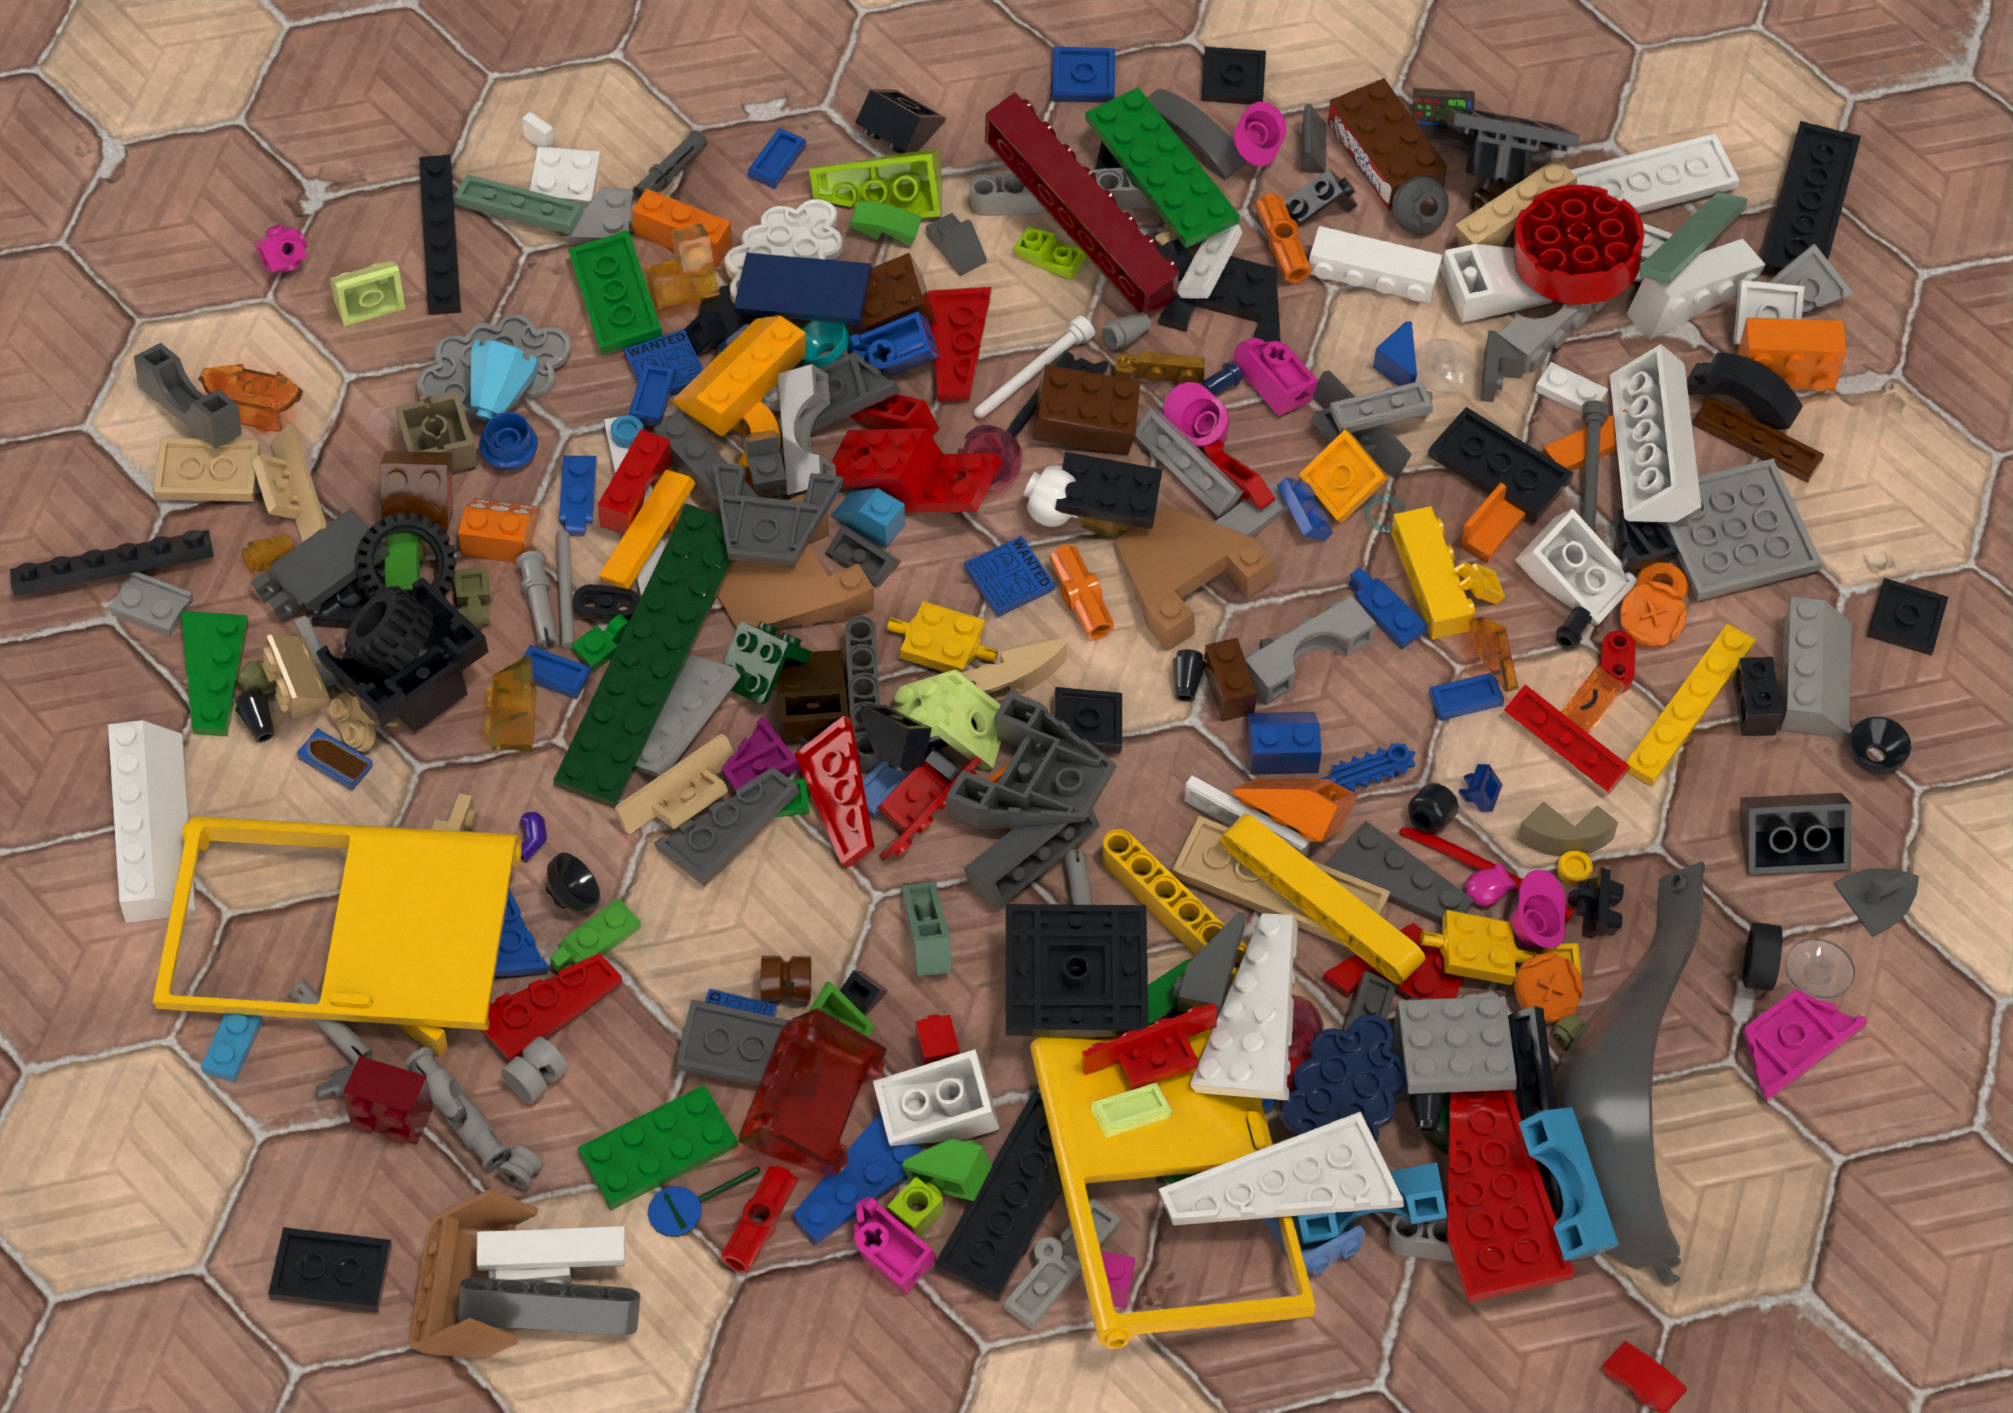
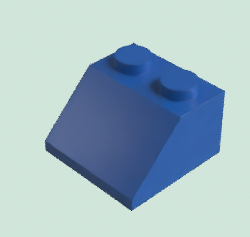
M1315 712L1247 713L1251 774L1319 773L1322 751L1320 726Z

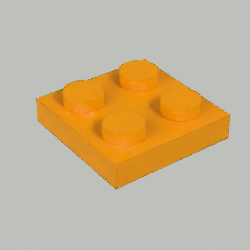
M1346 429L1298 474L1303 481L1312 487L1314 494L1335 519L1341 523L1389 479L1351 432Z

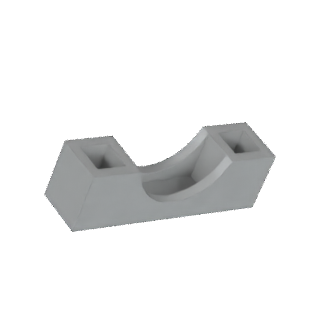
M1559 302L1561 309L1557 313L1540 319L1526 318L1518 315L1499 335L1523 357L1525 361L1523 374H1526L1533 366H1540L1549 351L1554 347L1559 348L1574 328L1576 330L1580 329L1588 316L1594 310L1599 311L1602 309L1606 302L1565 305Z
M812 364L778 374L779 386L776 392L780 402L781 417L779 418V426L783 436L781 455L785 463L787 486L784 488L787 496L791 498L807 492L810 474L812 473L836 476L835 464L820 455L814 454L810 443L811 428L816 417L823 409L830 405L828 374Z
M1350 596L1342 602L1336 601L1332 603L1320 615L1305 619L1295 630L1289 633H1281L1268 646L1262 649H1254L1246 656L1245 661L1257 695L1268 705L1293 690L1296 673L1294 664L1302 655L1310 651L1331 650L1348 657L1370 644L1374 640L1375 621L1355 598Z

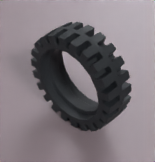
M396 513L394 516L389 515L375 523L361 539L354 558V563H356L354 572L355 576L359 578L357 583L360 589L364 588L366 591L364 595L368 600L387 588L381 583L375 573L373 558L376 547L382 539L396 533L413 534L429 544L436 556L437 563L435 579L431 585L444 596L456 573L454 569L457 562L453 555L455 553L454 546L449 544L450 538L447 533L443 534L440 531L442 527L437 523L431 524L429 522L430 519L425 516L422 518L417 517L415 513H409L408 515Z

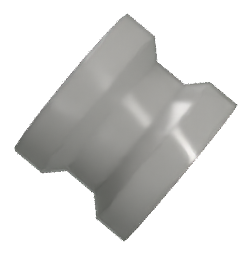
M515 1145L510 1151L509 1160L499 1166L498 1173L510 1185L520 1190H527L532 1184L531 1177L533 1174L541 1171L543 1162L529 1149Z

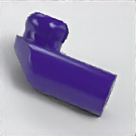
M527 812L520 819V825H524L523 828L526 833V839L522 842L521 860L528 862L547 840L545 820L538 812Z

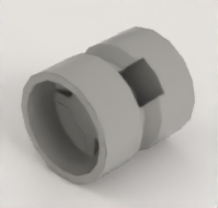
M539 1036L522 1050L523 1058L516 1056L501 1070V1076L508 1087L519 1098L529 1104H533L547 1090V1082L555 1083L569 1069L562 1054L549 1041Z

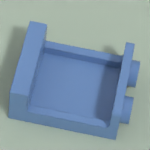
M1298 1215L1292 1216L1307 1275L1322 1273L1331 1265V1262L1342 1256L1343 1258L1352 1257L1363 1246L1365 1230L1361 1225L1355 1227L1352 1221L1343 1229L1341 1235L1336 1238L1304 1243ZM1262 1218L1287 1256L1278 1218Z

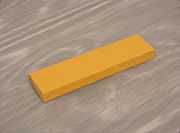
M665 470L598 576L603 582L627 590L630 588L696 483L692 477Z

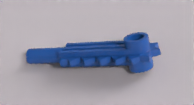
M1391 743L1388 750L1378 747L1377 753L1374 755L1365 752L1364 758L1359 759L1353 756L1350 763L1340 760L1339 765H1332L1331 775L1320 779H1329L1355 793L1357 786L1361 785L1367 788L1370 781L1380 784L1382 777L1386 776L1393 780L1394 774L1405 775L1408 768L1415 767L1413 761L1415 752L1408 750L1406 743Z

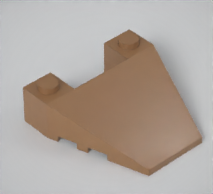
M806 493L792 498L790 501L805 502ZM828 512L825 514L795 567L733 561L717 595V599L736 630L740 621L757 627L759 622L762 621L778 628V631H782V627L802 625V628L814 627L813 623L833 621V624L845 623L855 616H861L874 610V588L859 563L828 576L810 546L811 543L829 536Z
M1165 506L1155 513L1153 529L1135 526L1114 540L1127 577L1130 579L1134 589L1136 600L1144 614L1146 625L1168 651L1195 634L1194 612L1182 599L1220 573L1224 572L1247 598L1274 581V560L1253 537L1169 506Z

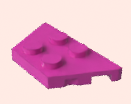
M1797 989L1745 1026L1742 1033L1763 1098L1766 1101L1770 1100L1865 1028L1868 1020L1861 1015H1857V1018L1839 1012L1836 1010V1005L1826 1001L1815 1000L1811 995Z

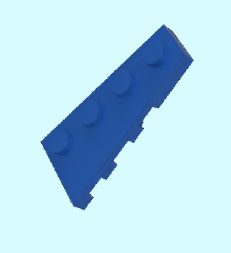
M880 1112L793 1212V1220L814 1245L818 1244L857 1216L856 1203L866 1197H871L878 1201L905 1182L908 1177L902 1167L904 1160L923 1152L917 1144L890 1146Z

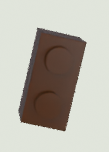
M1238 638L1206 644L1203 659L1206 663L1204 671L1222 722L1247 716V713H1255L1257 691Z

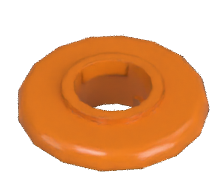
M1657 562L1643 568L1637 575L1636 586L1653 581L1665 582L1678 591L1683 599L1687 595V578L1673 564Z

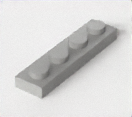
M1150 408L1136 427L1135 436L1218 517L1224 516L1230 511L1243 491L1158 409Z

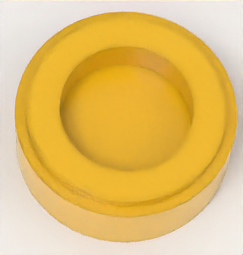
M1568 851L1559 859L1557 874L1565 884L1578 886L1579 882H1586L1590 879L1593 863L1590 857L1581 851Z

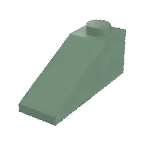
M936 881L901 886L913 959L918 977L926 975L938 976L942 973L952 972L950 936Z

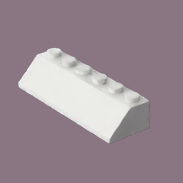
M1660 344L1610 374L1624 518L1628 521L1676 522L1701 508L1685 364Z
M143 720L108 724L120 906L126 923L168 918L171 913L184 848L183 826L185 822H189L182 733ZM194 881L186 915L196 914Z

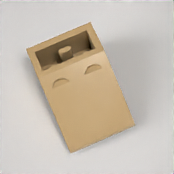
M268 635L266 647L263 648L264 656L262 657L264 663H262L268 681L272 682L275 680L277 687H275L277 694H275V698L281 713L288 712L290 719L293 720L329 706V695L305 637Z

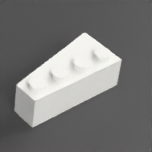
M1744 239L1701 252L1669 284L1644 277L1627 315L1644 336L1651 340L1737 296L1739 281L1759 282V276L1765 264Z

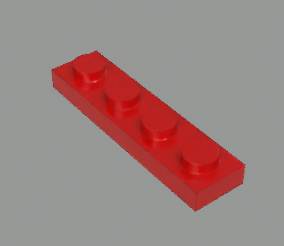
M1524 684L1504 709L1508 715L1609 794L1631 769L1626 762L1526 684Z

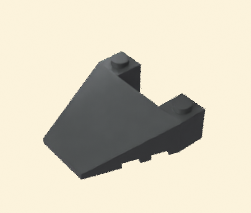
M1009 691L995 714L994 721L998 739L1019 748L998 783L964 770L961 771L946 796L950 818L979 830L1086 821L1115 771L1116 764L1086 739L1082 740L1071 731L1070 726L1065 722H1059L1040 702Z

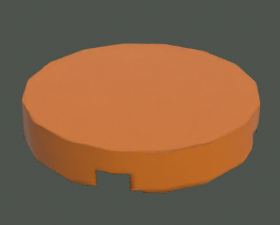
M1653 581L1632 588L1623 599L1619 615L1622 629L1633 637L1636 644L1648 648H1658L1672 643L1682 633L1687 618V610L1683 598L1678 591L1668 584Z
M1552 952L1534 955L1525 961L1516 973L1514 984L1516 1000L1521 1009L1524 1010L1532 1006L1544 1008L1545 1023L1558 1022L1563 1016L1574 1014L1583 995L1582 978L1574 963Z

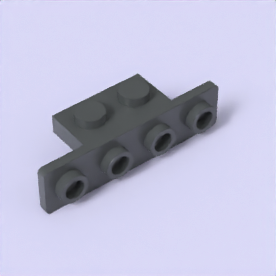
M1328 370L1324 371L1320 376L1313 395L1325 409L1316 411L1310 421L1320 430L1322 436L1332 442L1340 433L1330 412V403L1355 396ZM1384 425L1351 432L1368 454L1391 477L1400 476L1411 457V452Z

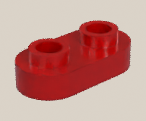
M1611 631L1605 635L1601 645L1599 682L1603 689L1613 694H1622L1628 691L1634 679L1636 643L1627 632ZM1614 643H1619V644H1622L1623 646H1622V647H1619V646H1616ZM1613 671H1620L1622 674L1617 675Z

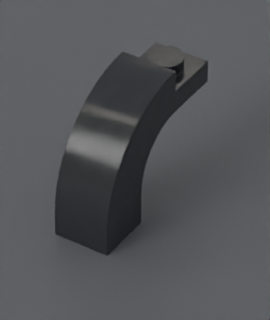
M1717 353L1711 362L1697 363L1686 380L1689 395L1723 394L1730 396L1748 407L1758 421L1774 429H1790L1803 407L1795 392L1776 373L1752 359L1732 353Z

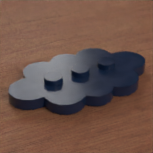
M1373 1014L1362 1015L1354 1020L1347 1032L1332 1028L1325 1029L1315 1036L1310 1048V1059L1303 1061L1295 1069L1293 1077L1295 1090L1289 1093V1100H1283L1280 1114L1282 1123L1287 1130L1298 1136L1361 1112L1377 1145L1379 1137L1378 1128L1389 1124L1392 1120L1396 1107L1394 1096L1402 1091L1406 1083L1404 1061L1401 1057L1391 1052L1394 1033L1387 1020Z

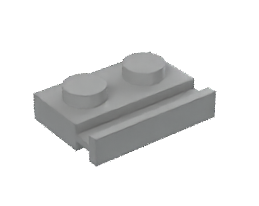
M133 572L128 583H124L109 608L113 616L171 637L182 620L181 611H186L188 604L192 603L194 599L192 592L139 572Z

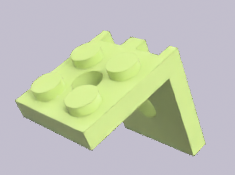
M955 669L899 687L894 697L893 709L932 727L930 738L939 736L970 760L978 756L982 761L977 766L983 771L993 769L1002 741L997 737L994 716L1001 706L998 702ZM972 717L974 718L977 725L976 730L972 726Z

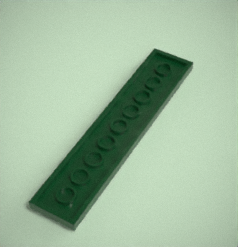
M687 503L685 504L553 779L554 786L613 808L620 803L636 770L635 765L684 668L734 560H729L722 517L720 515Z

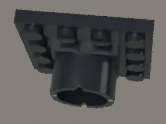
M1441 103L1436 105L1435 116L1442 119V124L1451 127L1456 132L1464 133L1471 137L1465 172L1472 175L1495 180L1501 177L1503 181L1519 183L1528 177L1533 151H1539L1540 143L1548 146L1550 149L1566 152L1568 146L1578 147L1580 135L1558 124Z
M1006 904L1005 1036L1121 1037L1128 1031H1139L1149 1027L1146 905Z

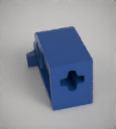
M919 312L862 335L855 334L850 337L847 347L848 354L856 352L864 358L867 364H872L881 373L886 375H895L940 357L928 319Z

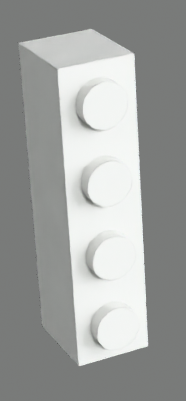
M1319 226L1310 253L1309 264L1311 275L1321 279H1330L1355 287L1360 286L1376 290L1383 294H1393L1409 298L1413 301L1431 303L1440 274L1442 255Z

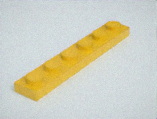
M1728 623L1725 625L1626 761L1631 767L1627 773L1652 787L1734 675L1739 658H1746L1753 649L1756 639Z

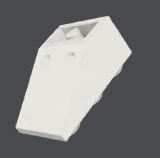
M1472 244L1445 250L1441 274L1462 323L1550 304L1553 300L1538 294L1521 279L1514 264V248Z

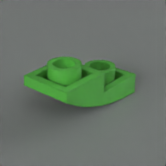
M858 201L849 227L876 240L881 233H884L911 246L916 238L922 217L894 206Z
M409 533L392 534L386 539V547L390 555L385 558V586H399L407 593L413 592L412 584L421 578L420 561H424L422 539Z

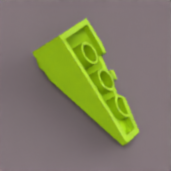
M938 149L809 168L814 199H821L846 207H855L858 201L881 203L912 212L922 218L942 215L943 178Z

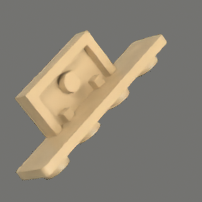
M287 424L271 442L275 457L259 454L252 463L268 514L295 519L302 542H304L318 531L325 529L327 525L294 425Z
M719 734L616 805L615 811L624 831L632 834L655 817L675 829L726 794L728 790L724 781L715 775L722 771L721 768L734 755L727 736Z

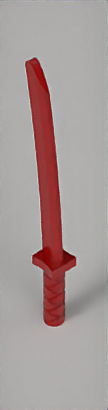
M1417 828L1400 829L1401 836L1442 853L1477 871L1493 869L1496 865L1431 833L1422 832ZM1507 871L1509 877L1517 886L1512 890L1519 893L1522 878ZM1567 905L1565 907V921L1569 922L1575 910Z

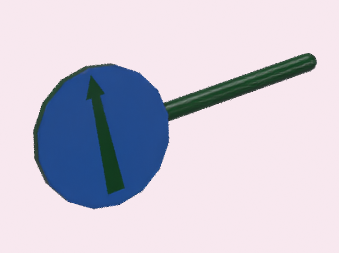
M755 1167L698 1197L693 1191L684 1187L672 1186L662 1189L654 1195L649 1204L648 1217L651 1226L658 1233L666 1237H679L688 1234L697 1226L701 1219L702 1208L700 1203L759 1174L760 1168Z

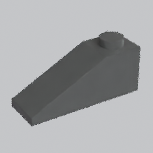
M1238 912L1187 965L1184 978L1177 977L1173 997L1178 998L1179 1012L1187 1013L1193 1007H1204L1214 1003L1217 1007L1218 1019L1226 999L1245 930V913Z

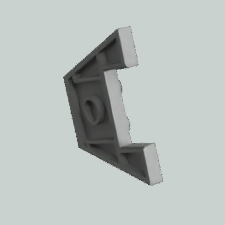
M712 462L729 560L795 567L844 483L843 477L810 474L805 502L742 495L746 475L745 466Z

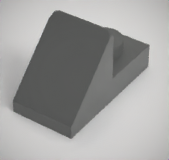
M950 213L926 226V235L960 276L987 263L986 255L974 226L969 219L960 222L953 213Z
M1488 330L1485 346L1481 401L1494 402L1496 390H1502L1504 377L1516 379L1522 377L1525 363L1523 357L1496 331Z
M775 430L742 435L754 492L787 486L780 453V438Z

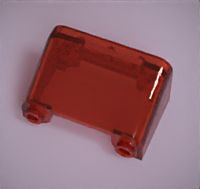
M818 1008L792 1018L786 1023L777 1038L741 1128L739 1143L756 1152L826 1177L841 1173L848 1162V1155L846 1154L847 1147L839 1141L861 1085L869 1082L871 1079L876 1080L882 1073L885 1066L883 1058L887 1048Z

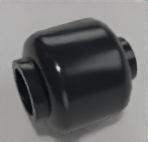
M1429 783L1423 786L1408 804V814L1411 823L1418 830L1436 834L1443 831L1455 818L1459 805L1456 796L1449 788L1439 783Z

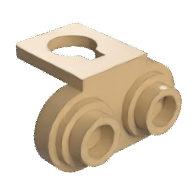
M340 693L331 701L329 713L346 744L357 752H366L374 744L376 732L373 724H377L360 709L358 699L352 693ZM396 718L386 726L397 727L400 722Z

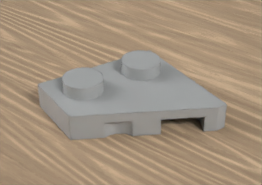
M601 188L583 211L584 213L572 234H567V243L582 245L629 230L630 233L634 198L633 189Z

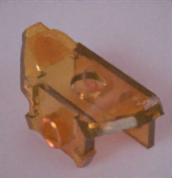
M244 364L203 368L198 378L208 394L219 389L238 404L241 424L255 427L263 432H281L282 425L279 413L288 410L295 403L299 402L303 394V390L280 372L277 371L276 375L244 368ZM244 393L253 394L255 396H247Z

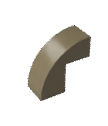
M1542 802L1521 822L1517 840L1533 850L1561 857L1564 853L1575 850L1589 854L1601 849L1614 839L1618 821L1599 806H1596L1574 826L1549 805Z

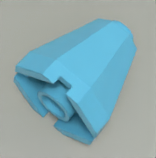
M475 339L471 350V409L476 412L475 416L489 422L494 416L509 412L535 379L539 368L538 359L530 355L528 361L522 358L524 351L519 348L494 340H486L483 346L481 340Z

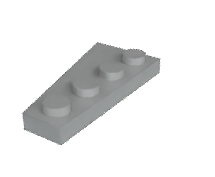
M690 654L635 765L640 773L657 778L673 767L741 675L734 667Z

